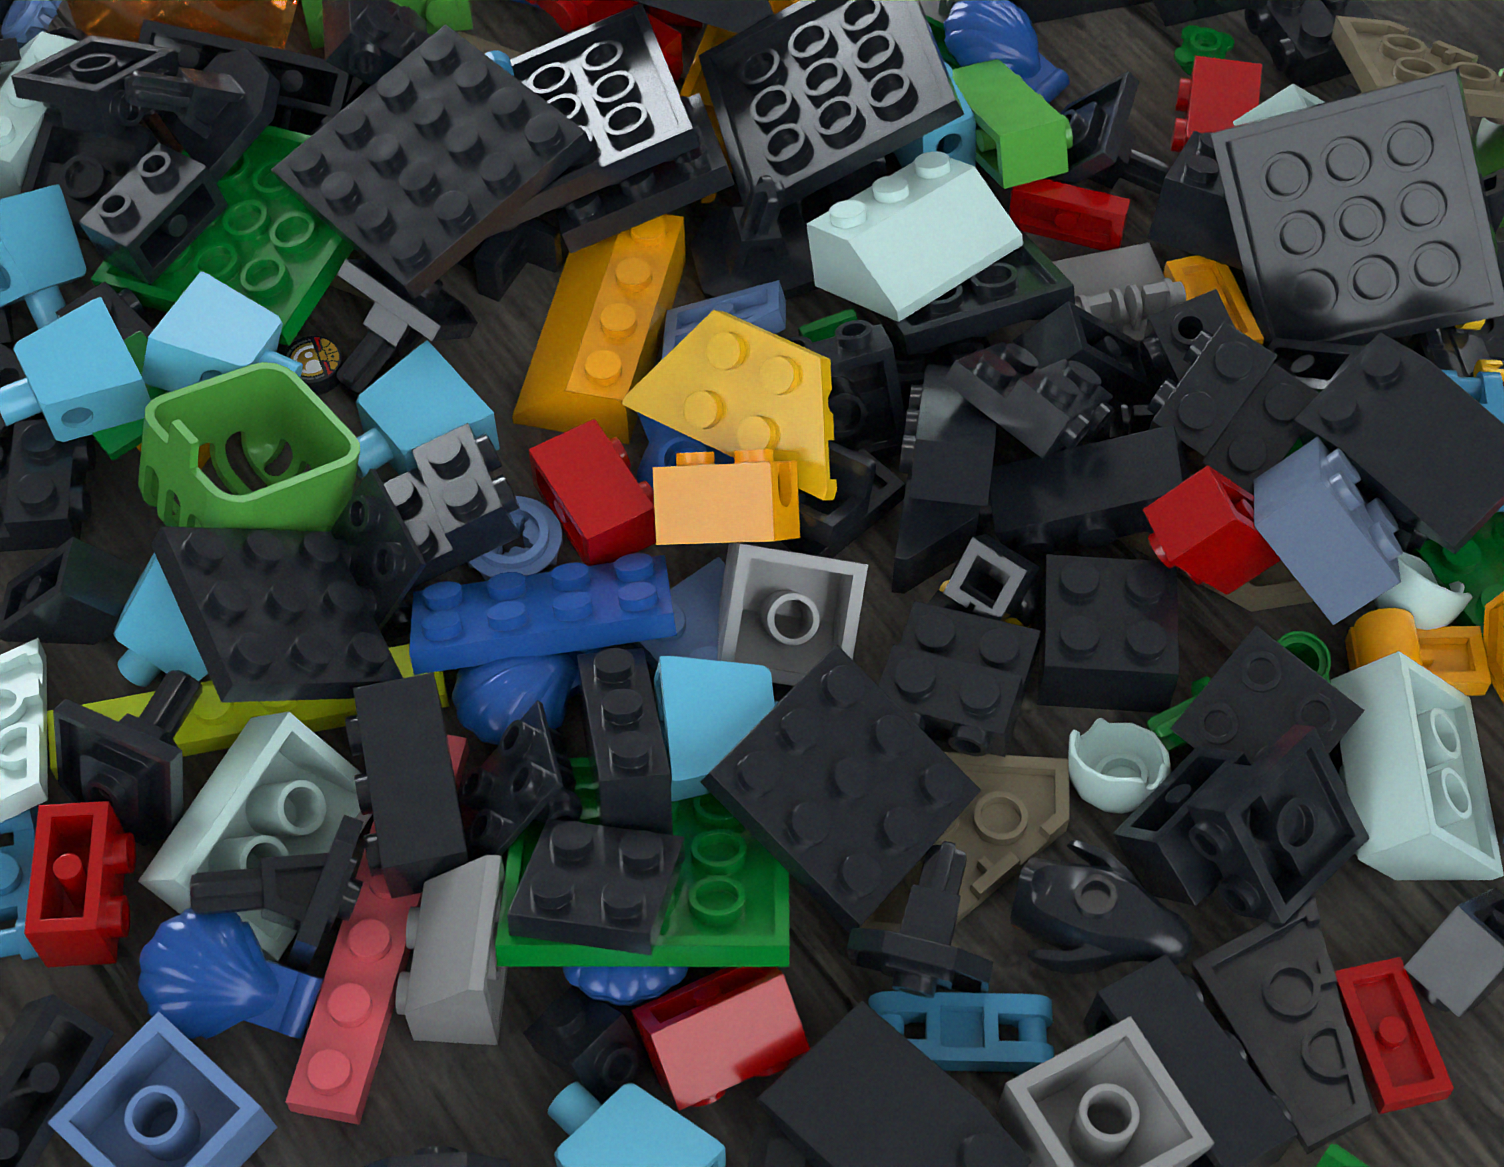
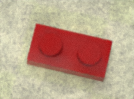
M1043 178L1012 188L1009 217L1023 232L1108 251L1119 249L1121 246L1131 199Z
M1396 957L1335 971L1336 986L1347 1027L1350 1028L1358 1062L1378 1114L1447 1099L1454 1090V1087L1408 973L1404 968L1402 958Z

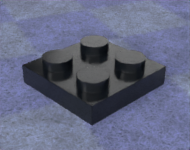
M547 819L507 913L509 935L652 955L685 860L684 837L653 833L645 830L638 831L586 824L578 821Z

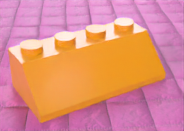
M663 214L576 252L570 253L569 251L512 415L513 423L567 432L595 419L608 439L617 437L621 443L630 444L638 413L622 405L625 395L654 367L665 332L667 310L672 309L686 264L684 217Z

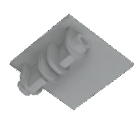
M1150 243L1053 261L1056 267L1074 284L1076 306L1138 342L1145 339L1144 334L1149 316L1186 301L1183 283L1181 281L1172 282L1170 278L1164 277Z

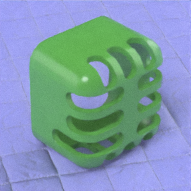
M256 363L160 395L148 403L144 414L138 485L144 501L149 506L157 507L158 517L168 527L329 532L352 497L360 455V443L351 430L296 373L288 367L277 363ZM241 431V443L246 459L254 472L268 487L253 492L232 470L225 452L226 441L232 434ZM287 441L293 453L290 466L280 476L268 475L264 468L277 459ZM210 443V456L215 471L233 495L222 492L198 467L199 447L201 445ZM308 463L312 470L304 472ZM174 493L178 497L180 506L174 501Z

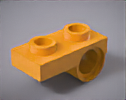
M1383 608L1361 616L1356 621L1354 627H1350L1345 639L1350 671L1400 651L1467 696L1485 695L1491 684L1480 626H1444L1437 629L1422 630L1416 628L1414 616L1410 612L1399 608Z

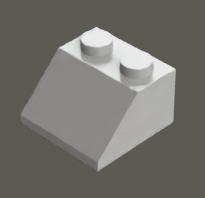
M729 543L719 601L717 661L764 665L771 671L772 683L795 686L836 644L853 660L868 565L743 543Z
M485 855L425 881L421 907H410L406 925V944L408 949H414L411 972L402 971L398 978L396 1011L398 1015H405L413 1040L498 1045L508 966H497L495 951L505 878L501 856Z
M1131 1016L1006 1082L995 1112L1008 1134L1032 1160L1028 1165L1029 1167H1187L1214 1144Z

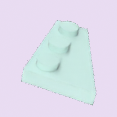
M39 638L0 655V823L48 800L46 654Z

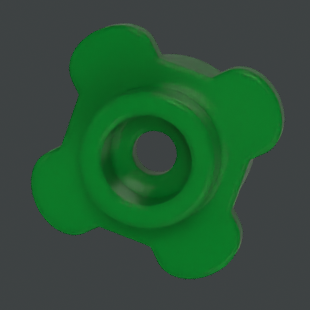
M1189 25L1182 30L1181 38L1183 43L1181 47L1175 49L1174 59L1180 64L1182 70L1191 76L1195 56L1226 59V53L1233 49L1235 41L1226 32L1219 33L1212 28Z

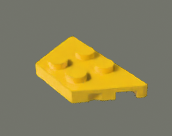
M713 310L637 383L623 399L622 405L733 458L734 450L773 449L774 462L797 461L798 489L822 500H834L837 492L836 479H830L828 441L834 440L833 414L828 406V397L832 390L831 362L829 358L727 312Z

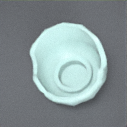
M1403 552L1402 555L1397 557L1401 583L1375 598L1374 602L1378 609L1399 608L1406 610L1414 616L1417 629L1431 630L1451 624L1464 610L1473 596L1468 592L1463 593L1465 586L1459 581L1449 584L1451 591L1439 586L1431 568L1422 559Z
M1098 718L1083 735L1080 736V732L1073 730L1069 736L1068 772L1070 782L1083 800L1104 812L1123 814L1135 811L1171 774L1168 750L1154 732L1134 723H1108L1103 718Z

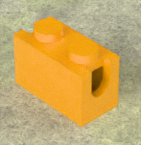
M773 449L734 450L735 463L715 464L714 452L676 453V466L652 467L656 545L771 542L800 538L797 461L774 462Z

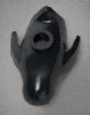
M1071 840L1067 844V848L1089 863V865L1031 857L1023 866L1011 910V925L1060 949L1028 950L1027 957L1035 964L1051 971L1076 975L1101 971L1123 962L1146 961L1151 963L1165 954L1168 955L1174 965L1180 964L1188 957L1193 943L1191 926L1179 914L1165 907L1141 886L1129 869L1112 854L1079 840Z

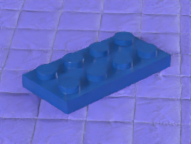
M633 553L622 556L612 563L592 566L577 562L566 563L557 566L551 572L523 575L518 572H504L491 577L488 581L463 585L453 581H443L432 584L425 590L413 592L409 647L413 673L418 675L485 665L497 659L508 657H539L677 636L665 555L651 557L644 553Z

